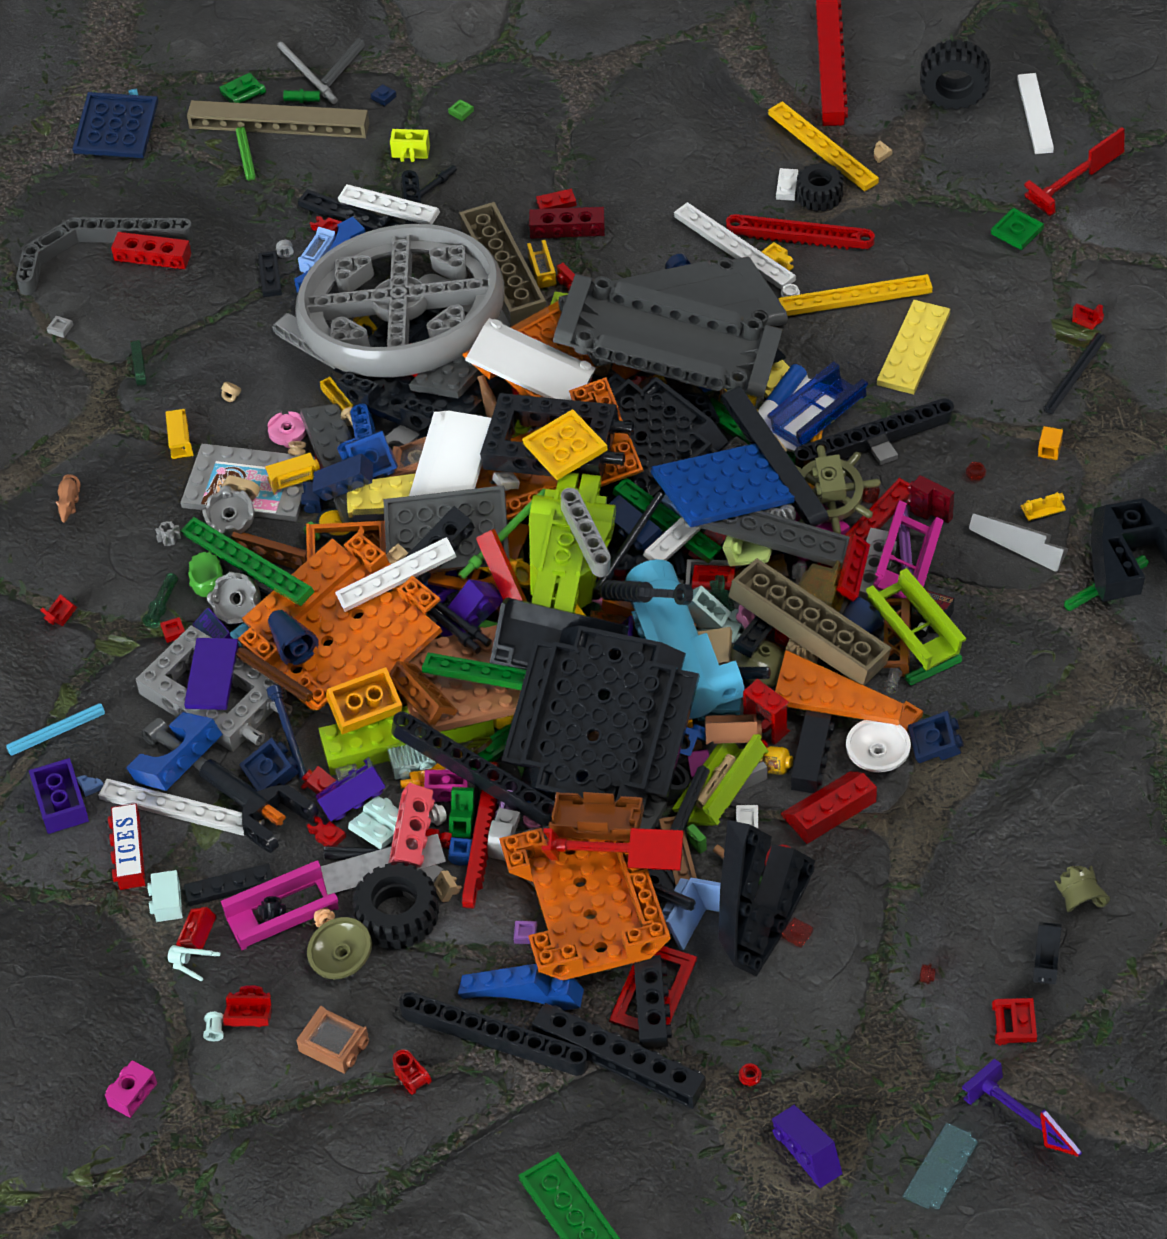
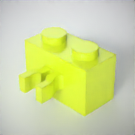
M392 129L390 138L392 158H400L401 162H404L405 158H410L411 162H415V158L428 159L430 150L428 130Z

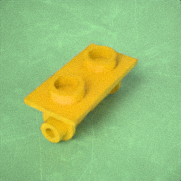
M1058 492L1045 496V499L1027 500L1026 503L1021 505L1028 521L1066 511L1062 503L1064 495Z

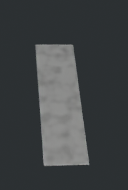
M438 834L427 836L426 846L422 849L424 860L420 868L417 867V869L446 862ZM391 847L321 866L327 894L354 888L359 881H363V876L368 872L371 874L373 869L378 866L380 868L385 867V864L389 862Z

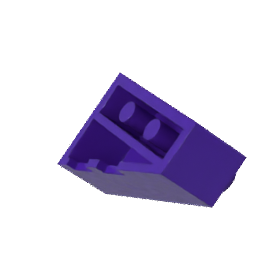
M469 579L448 608L471 625L478 627L501 605L503 599L493 583ZM450 620L461 631L466 632L464 629H462L460 626H458L456 623ZM438 621L436 622L441 627L442 633L440 634L443 637L453 635Z
M369 757L364 760L365 765L356 771L351 769L347 777L340 781L336 780L316 795L318 803L330 821L342 819L346 816L348 810L361 807L366 799L371 796L375 798L383 792L385 784Z
M793 1105L772 1118L774 1126L772 1131L775 1138L785 1145L819 1188L842 1175L834 1141L800 1109Z

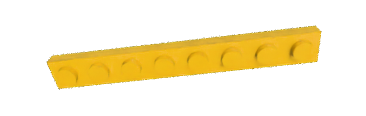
M783 101L768 109L770 117L829 164L837 167V170H840L843 175L863 191H867L879 183V177Z
M926 274L781 297L779 302L785 309L787 316L929 294L932 293L933 287L929 275Z

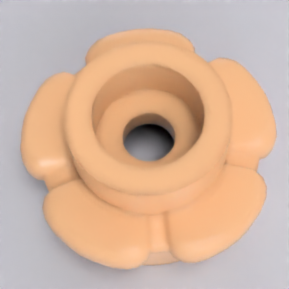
M327 907L314 913L315 925L317 927L335 918L334 912L330 911Z

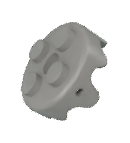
M222 486L217 494L210 495L207 499L206 508L202 509L206 524L227 537H231L233 532L240 534L245 532L253 523L255 516L253 503L246 492L243 490L240 492L235 491L230 486ZM227 512H235L232 517H225Z
M229 572L219 577L215 581L214 590L207 595V601L211 604L215 616L228 624H242V618L261 602V594L256 582L251 577L241 573ZM236 593H238L241 597V600L238 604H235L233 601V597Z

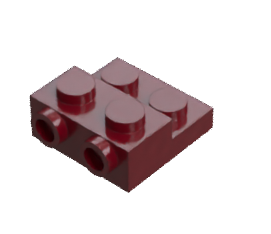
M921 475L915 481H911L907 489L911 493L907 500L910 512L926 520L933 515L949 523L953 519L954 492Z

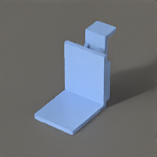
M680 878L674 891L694 899L696 902L692 911L685 910L667 902L662 911L669 934L672 933L680 950L685 949L706 910L719 912L721 883L697 878H690L689 880Z

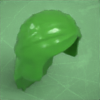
M210 551L194 555L189 562V584L200 597L207 598L208 593L212 592L215 588L216 579L223 576L220 560L216 555H212Z

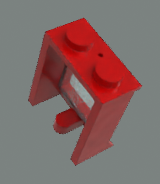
M756 679L743 691V715L759 714L765 720L761 722L762 733H766L772 727V743L775 745L791 731L787 728V704H789V701Z

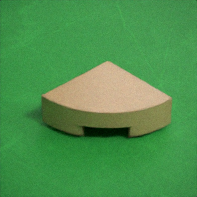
M878 141L874 149V158L880 163L892 155V149L883 142Z

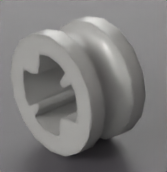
M281 240L276 244L277 255L280 258H288L293 255L294 250L291 241Z

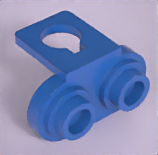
M695 724L693 728L686 727L685 735L689 736L690 746L687 749H681L680 754L691 756L696 740L706 741V728Z

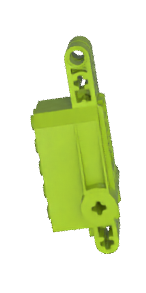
M570 472L560 478L555 490L546 489L544 496L533 495L529 515L530 594L533 596L532 603L575 613L577 604L581 609L592 602L593 588L596 584L597 576L592 573L561 510V493L566 488L578 490L606 547H608L611 541L616 516V505L607 504V497L599 496L601 476L582 474L580 487L578 488L579 473Z

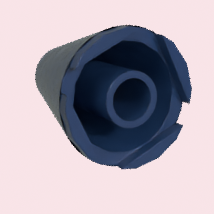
M861 597L856 598L854 601L849 600L842 613L843 616L870 634L884 624V619L879 611L876 609L873 612L869 608L871 604Z
M276 610L270 614L268 624L281 660L286 665L288 663L299 665L310 659L314 655L313 650L315 646L318 648L319 645L316 635L284 610Z

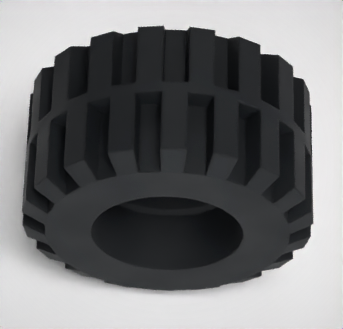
M813 163L810 166H805L804 170L799 171V175H797V200L801 202L803 207L806 206V209H813L818 212V210H831L833 206L837 207L843 197V175H841L840 170H837V167L830 166L827 163Z

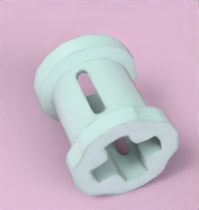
M209 1012L205 1015L206 1030L203 1033L204 1039L213 1042L223 1039L222 1023L224 1015L222 1013Z

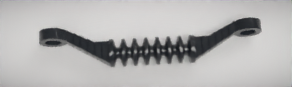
M605 580L599 586V592L596 593L594 591L592 600L602 598L606 601L647 603L653 597L674 598L678 605H689L693 599V589L688 584H678L674 590L655 589L649 582Z

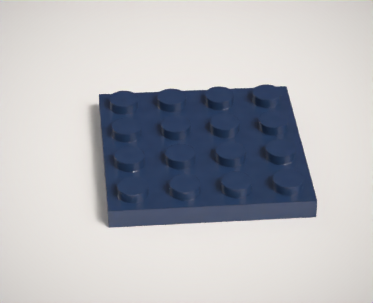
M88 92L72 148L75 154L144 158L158 105V98L156 96Z

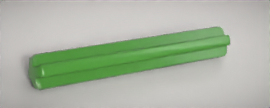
M237 127L236 135L245 177L248 181L254 180L256 176L246 130L244 127Z

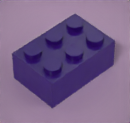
M70 758L29 770L48 834L89 822Z

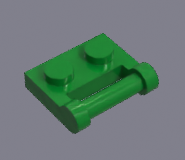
M247 73L219 87L220 93L229 103H242L259 94L263 95L266 93L264 85L260 84L251 73Z

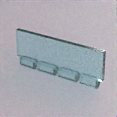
M946 1123L905 1191L903 1198L927 1209L930 1206L939 1209L947 1196L946 1193L950 1191L957 1179L956 1174H960L968 1160L967 1156L971 1155L978 1141L971 1137V1133Z

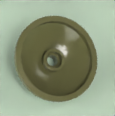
M767 638L752 658L734 650V644L732 645L731 662L736 660L738 667H770V678L758 680L768 687L777 685L785 654L778 644ZM743 679V680H745V681H747L748 683H751V684H752L756 679Z
M340 917L327 921L314 932L309 941L307 957L311 967L317 974L328 979H342L354 974L362 968L371 953L372 940L370 933L360 921L353 918Z

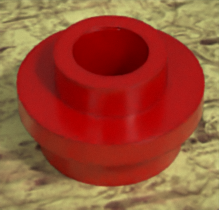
M745 1064L739 1070V1080L746 1086H754L762 1078L761 1070L755 1064Z

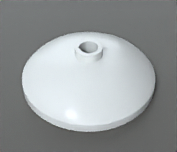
M863 720L857 723L847 735L846 750L849 758L858 767L867 771L887 772L896 769L906 761L910 753V737L900 724L894 725Z

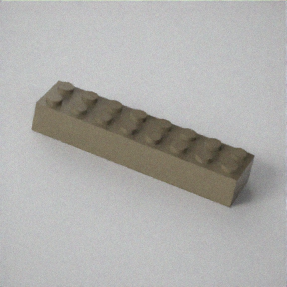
M495 202L459 212L463 233L483 244L493 255L501 269L504 279L502 310L510 326L546 308V300Z
M758 558L732 580L728 597L851 680L865 685L887 664L891 651L890 646Z

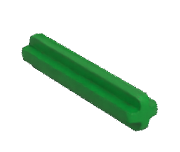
M959 653L927 671L922 666L907 673L905 680L909 685L920 682L962 662V655Z

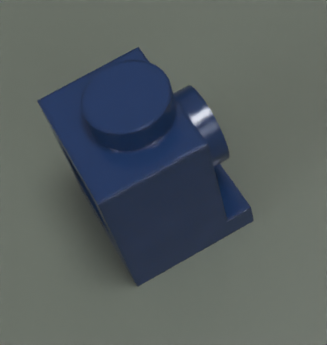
M303 482L304 493L301 495V504L304 505V511L310 514L321 513L324 500L312 492L313 482Z

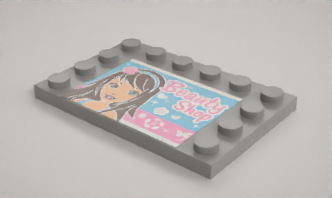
M201 444L180 502L181 507L196 510L206 508L208 497L217 494L226 477L232 475L251 480L260 487L257 497L251 500L255 510L254 517L297 522L302 507L303 482L278 489L273 494L267 479L268 474L265 466L301 455ZM233 511L227 512L229 514H235V512Z

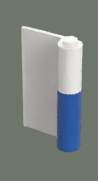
M793 364L758 409V412L787 451L794 453L797 447L806 443L841 395L843 389L809 379L806 370L802 366Z

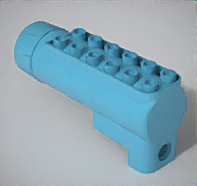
M660 559L649 560L637 565L628 573L625 580L649 582L655 589L674 590L678 584H681L678 581L673 565L668 561ZM653 597L647 603L631 602L635 610L631 611L640 638L662 642L686 653L682 670L699 673L700 675L689 719L702 717L714 710L717 705L743 697L745 689L736 660L719 666L708 634L698 635L688 605H678L674 598Z

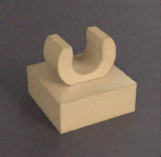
M397 544L386 556L389 563L393 564L403 559L408 552L401 545Z
M441 871L434 882L441 902H449L452 895L459 894L462 886L456 885L457 878L451 876L449 871Z

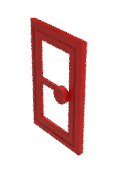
M663 946L655 955H661V959L681 965L673 986L669 990V997H665V1004L670 1005L671 1017L666 1018L668 1025L675 1014L697 961V956ZM633 963L609 1022L639 1032L638 1018L626 1015L636 990Z

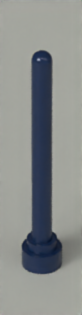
M272 685L266 689L267 695L272 702H275L292 757L299 764L296 767L299 771V778L302 779L306 769L283 703L285 692L280 685Z

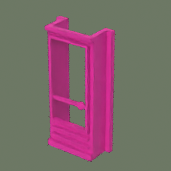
M899 500L872 585L881 591L898 582L899 575L886 569L890 559L914 569L913 576L924 587L944 520L936 517L930 527L904 516L907 503ZM900 524L925 534L916 566L891 555ZM902 591L892 595L896 598H907Z
M318 860L220 901L225 918L241 950L314 918V913L317 910L325 907L330 911L339 909V901L336 894H327ZM315 884L323 896L321 899L260 925L252 912L258 909V905H261V901H264L266 897L276 896L282 899Z

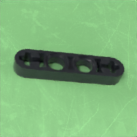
M406 170L402 173L401 178L402 199L421 203L418 174L414 171ZM413 191L415 195H409L406 192ZM405 220V224H421Z

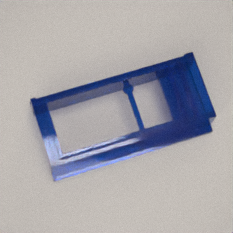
M832 362L767 415L771 419L772 432L796 447L804 445L859 399H864L867 396L866 386L868 382L861 379L855 385L850 384L841 378L839 365ZM825 394L835 400L826 408L816 403ZM811 405L822 410L796 432V436L784 429L785 426Z

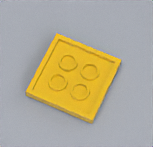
M573 409L522 439L524 446L556 480L608 451L607 444Z

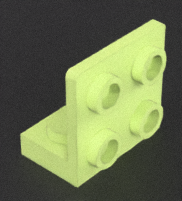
M730 536L726 537L722 547L730 567L749 565L756 558L767 563L773 550Z

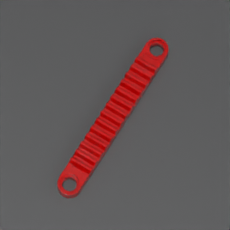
M739 214L730 215L726 219V229L737 235H746L749 239L755 236L758 240L762 237L764 240L770 238L771 241L775 239L779 242L785 240L786 243L792 241L794 244L799 241L802 245L807 242L808 245L812 243L816 246L822 244L823 247L830 245L831 248L837 246L838 249H841L843 246L846 250L849 247L868 249L875 243L874 232L864 228ZM737 222L740 225L732 226L731 223ZM862 237L870 238L867 241L861 240Z
M490 762L495 766L499 767L498 762ZM481 790L464 883L463 908L474 909L478 890L483 889L484 874H486L485 867H487L486 860H488V835L491 822L495 817V810H497V799Z

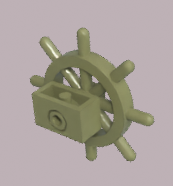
M819 445L817 447L818 458H815L814 461L808 463L802 469L797 467L804 479L816 487L812 490L818 496L819 501L822 504L827 502L829 509L826 510L829 516V521L827 522H831L833 532L841 534L839 521L848 518L855 511L866 518L873 516L872 511L861 505L863 489L878 487L881 481L879 479L862 481L860 473L854 467L861 457L859 452H855L846 462L840 459L839 454L826 456L824 446ZM844 477H849L852 483H845ZM855 490L852 499L846 496L847 491ZM838 500L845 505L837 509L835 501Z

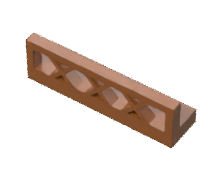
M233 532L231 535L232 540L269 562L298 569L307 561V550L244 532L241 534Z
M908 598L885 599L890 606L902 605L901 609L896 613L901 616V619L911 630V602ZM884 619V643L891 647L889 656L896 653L900 657V661H887L883 668H900L901 677H905L910 672V649ZM894 636L900 640L895 646L888 642Z
M402 661L395 663L389 674L394 686L429 724L436 725L442 713L456 715L458 710L415 664Z

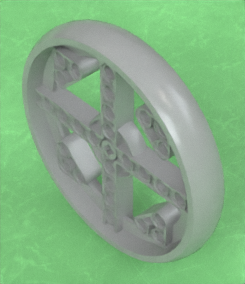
M404 224L379 228L357 235L337 245L310 268L298 291L295 308L296 321L301 336L308 347L319 358L337 369L367 377H400L418 374L444 366L463 356L464 352L472 348L489 318L498 320L504 302V279L501 269L490 251L476 239L463 232L431 224ZM412 254H429L432 269L452 281L423 284L419 279L411 277ZM392 257L390 279L383 281L375 289L354 291L374 276L372 262ZM468 270L471 272L474 278L466 279L468 276ZM337 284L339 293L328 294L332 287ZM473 305L465 316L462 306ZM448 307L427 323L429 339L409 344V320L418 317L426 309ZM377 315L380 319L387 321V347H370L367 330L347 318ZM325 320H333L331 322V329Z

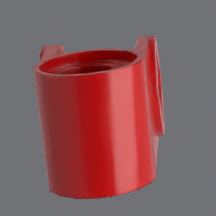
M399 1050L393 1055L394 1072L411 1095H414L416 1090L426 1083H432L429 1073L408 1050ZM403 1062L408 1063V1064L405 1065V1066L399 1065L400 1063H403Z

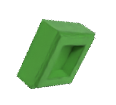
M460 99L448 109L450 115L463 121L474 112V106Z
M694 824L688 826L687 841L700 854L707 850L706 837Z

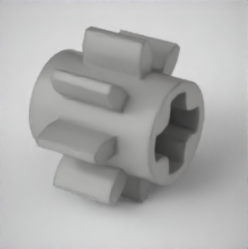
M172 521L162 522L159 528L155 529L157 541L163 542L164 546L175 545L177 539H181L179 525L174 526Z

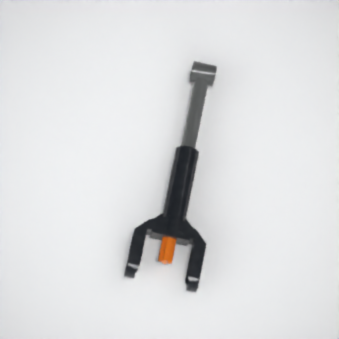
M156 718L141 730L143 739L150 745H154L158 741L173 751L182 743L169 734L167 724L160 718ZM200 757L192 765L199 770L200 777L243 807L242 825L244 836L269 853L276 850L279 844L273 833L259 822L267 818L275 825L281 826L286 816L276 810L280 803L305 820H312L319 813L312 801L289 785L271 786L257 791L212 759L206 760Z

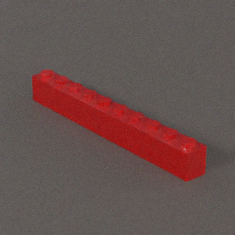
M816 0L822 126L844 125L845 118H848V107H844V105H847V94H844L846 93V82H843L846 81V71L842 70V68H845V57L841 58V56H844V45H840L843 44V33H840L843 32V22L839 21L842 20V9H838L841 8V0Z

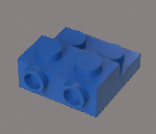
M383 430L345 444L350 458L363 454L374 463L373 479H377L376 476L384 474V476L390 475L398 467Z

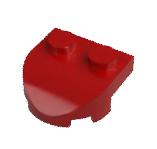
M253 985L242 986L239 992L235 994L229 992L226 996V1009L223 1016L224 1026H269L272 1014L270 993H265L262 987Z

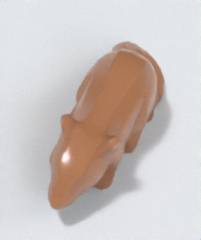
M71 474L65 475L58 487L59 501H56V504L58 505V513L63 523L67 521L71 513L74 514L76 512L75 503L79 501L78 493L80 492L81 484L79 479Z

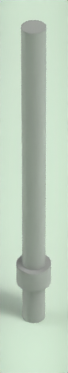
M279 42L278 48L319 89L320 94L332 104H336L338 99L332 94V90L327 85H324L283 42Z

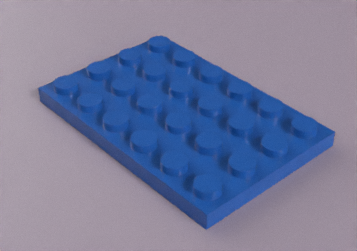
M755 443L653 466L651 469V474L689 527L791 504L795 501V496L789 492V488L779 479V475L769 465L766 457L761 455Z

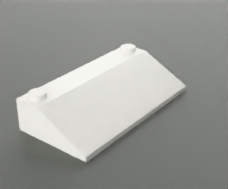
M491 318L483 326L465 359L467 362L545 398L572 400L569 390L589 384L596 369L587 361L574 358L503 325L499 320Z
M454 411L434 412L409 496L475 489L482 466L480 452L491 418Z

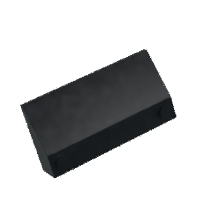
M506 597L500 607L490 663L527 670L535 640L548 643L559 642L562 629L573 626H584L628 635L629 626ZM618 650L610 654V659L617 660L621 657V652Z

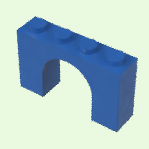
M182 712L169 725L176 738L182 742L180 746L160 757L139 754L126 767L136 783L167 791L223 735L212 718Z

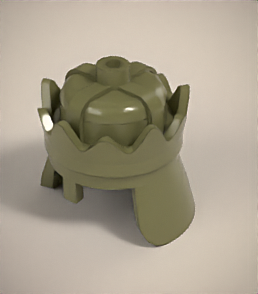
M1070 866L1066 869L1067 872H1063L1060 876L1061 882L1055 881L1058 890L1065 898L1067 913L1089 899L1097 907L1101 908L1105 907L1110 901L1107 893L1097 884L1092 866L1089 867V870L1082 866Z

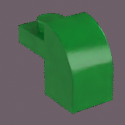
M452 787L449 833H452V837L471 838L475 814L474 788Z

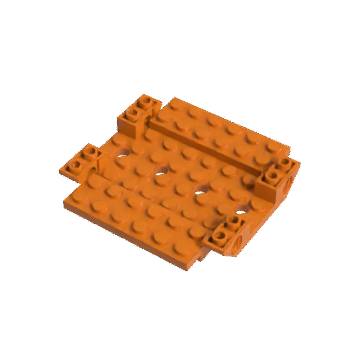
M357 532L344 544V547L332 538L291 574L311 586L315 591L302 606L297 605L273 590L242 618L243 622L250 628L238 638V641L244 648L312 691L311 701L304 702L301 699L299 700L311 710H320L328 702L326 698L327 689L385 667L390 674L397 661L410 662L442 633L441 627L425 615L441 599L418 579L411 576L405 583L393 588L391 591L385 592L345 612L335 592L391 565L386 553L360 532ZM276 610L286 611L316 635L319 642L318 648L315 646L313 650L314 655L306 662L299 665H293V663L286 665L281 660L268 624V618L272 612ZM357 613H363L361 618L354 619ZM333 640V643L331 645H323L325 641ZM295 668H303L301 672L293 673V670Z

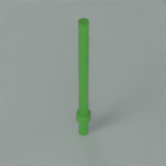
M543 488L537 495L544 496L546 489ZM532 500L497 534L500 542L530 514ZM480 551L477 556L474 555L468 561L469 564L458 574L463 580L474 569L477 570L483 564L482 561L485 558Z

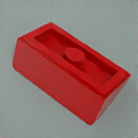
M208 907L191 909L176 942V946L203 949L216 915Z

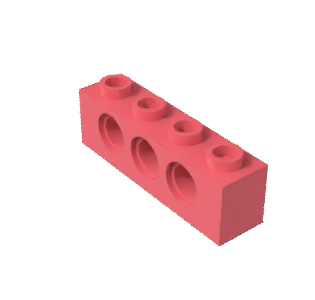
M409 783L402 791L388 862L391 865L404 863V866L409 864L416 866V868L422 866L424 860L422 849L425 848L428 839L425 833L431 823L429 812H431L434 806V799H432L433 790Z

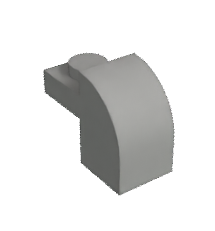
M503 808L498 809L495 821L492 820L487 843L488 857L505 861L499 838L515 834L520 820V812Z

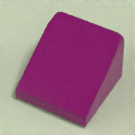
M708 750L694 751L691 756H687L691 779H693L697 768L702 766L709 757Z

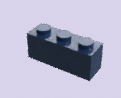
M358 454L314 472L312 492L324 501L371 484L374 463L363 454Z
M618 495L609 504L616 505L614 529L617 530L618 535L623 540H626L642 516V513ZM648 520L632 544V547L636 551L641 550L644 553L662 535L660 528Z

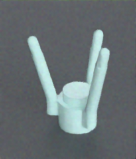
M172 945L168 952V961L174 963V969L181 970L193 978L203 981V977L184 967L183 964L189 962L191 954L220 956L221 953Z

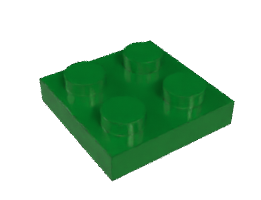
M1012 208L991 228V234L1023 250L1044 229V223Z

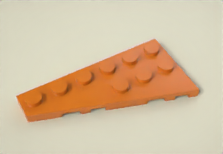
M785 651L775 692L789 701L787 707L899 725L903 703L792 652Z

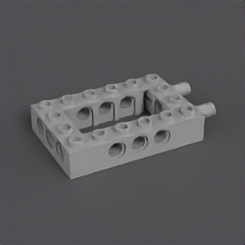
M192 625L136 678L139 694L175 717H178L182 712L212 718L223 734L216 742L231 752H234L246 739L259 746L260 742L264 741L265 734L256 729L273 711L278 713L275 702L268 698L266 691L268 687L277 683L237 658V656L232 683L234 687H239L248 692V694L228 714L222 710L185 709L184 702L187 688L177 683V679L186 670L189 671L191 669L196 638H211ZM284 689L283 701L287 698L286 689ZM283 702L287 714L290 715L292 706Z

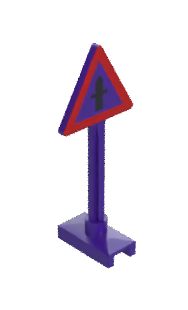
M995 1058L962 1086V1089L968 1093L964 1097V1101L972 1105L984 1093L994 1096L1031 1125L1040 1129L1043 1133L1045 1147L1075 1156L1082 1154L1080 1149L1046 1110L1040 1112V1119L999 1088L997 1082L1003 1078L1001 1063Z

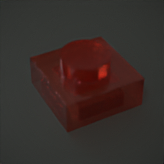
M794 917L783 931L782 938L802 948L813 933V927Z

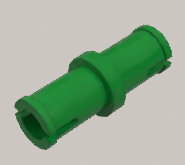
M300 89V91L284 90L283 99L284 101H300V103H304V101L320 102V91H304V89Z

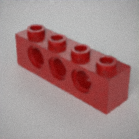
M124 232L117 233L111 247L114 261L186 269L192 254L189 240Z

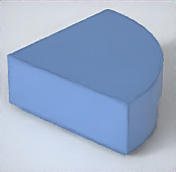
M85 775L76 777L85 797L100 791L104 785L98 778L95 779Z

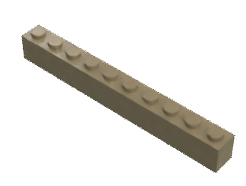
M191 100L187 113L189 129L236 131L237 127H244L246 132L366 138L369 127L368 110Z

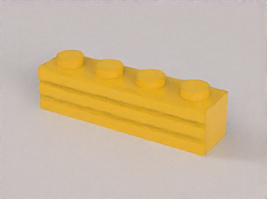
M331 377L320 381L322 392L332 404L339 405L341 412L345 408L354 407Z

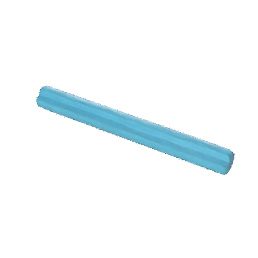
M98 703L7 744V751L13 756L105 714V710L102 704Z

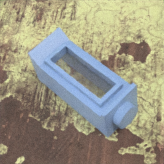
M318 227L316 235L301 257H298L301 272L305 273L327 253L336 238L335 231Z

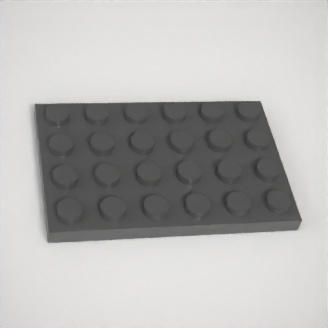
M504 485L383 499L386 554L397 544L401 545L409 553L453 506L472 520L475 527L469 538L464 539L460 543L459 548L455 552L456 558L445 562L432 573L463 570L469 564L468 561L474 555L477 556L481 551L476 538L492 529H495L498 534L507 525ZM451 530L447 535H454L457 530ZM507 536L501 544L510 561L509 539ZM485 559L482 561L483 564L479 568L488 567Z

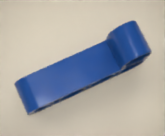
M366 404L355 405L350 411L355 438L345 441L337 447L342 461L350 458L345 444L376 433L374 421Z

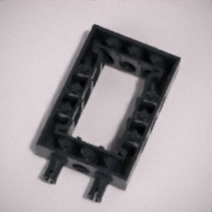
M500 393L480 452L483 469L553 477L524 446L523 442L511 441L512 435H515L517 420L524 427H543L573 409L607 444L608 451L572 472L579 473L580 480L582 474L601 476L602 480L606 464L624 465L625 452H611L610 450L615 433L633 435L634 422L619 421L616 404Z

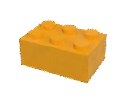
M386 667L331 687L326 692L327 701L342 735L391 717L402 710V703Z

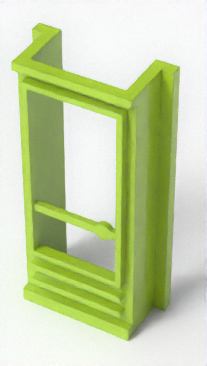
M907 568L900 571L897 583L880 592L873 585L866 588L868 593L867 601L871 602L879 611L882 617L922 663L925 671L960 653L962 642L966 641V637ZM902 591L927 623L911 631L885 599ZM930 625L939 637L922 644L914 633Z
M754 734L744 749H739L736 743L717 744L703 764V766L710 770L703 789L713 776V770L720 766L727 754L734 756L736 761L703 808L699 809L695 805L687 826L691 824L695 826H712L720 823L719 818H721L725 809L728 808L760 762L763 754L769 752L761 741L762 737L760 734ZM689 786L672 808L674 812L679 811Z

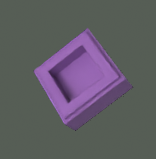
M515 921L514 944H530L528 935L537 933V921Z

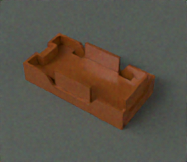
M556 792L551 816L552 822H549V828L553 829L559 837L630 842L631 828L640 829L644 812L643 797L621 796L615 802L614 794L583 792V799L576 793Z

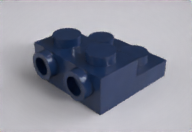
M948 711L908 725L915 758L918 763L938 756L942 761L961 754L960 747H963L964 744L960 734L957 735L956 730L960 729L957 719L955 717L952 718Z
M270 738L239 764L257 791L276 786L279 783L285 785L299 773L296 768L299 765L291 755L288 757L286 754L289 751L281 741L277 743L273 738Z

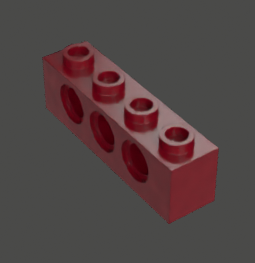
M604 207L529 209L530 239L605 236Z

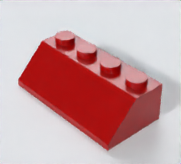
M850 771L783 811L781 816L803 841L808 844L876 803L877 787L864 773Z

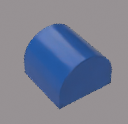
M451 837L448 859L452 864L459 866L468 864L472 839Z

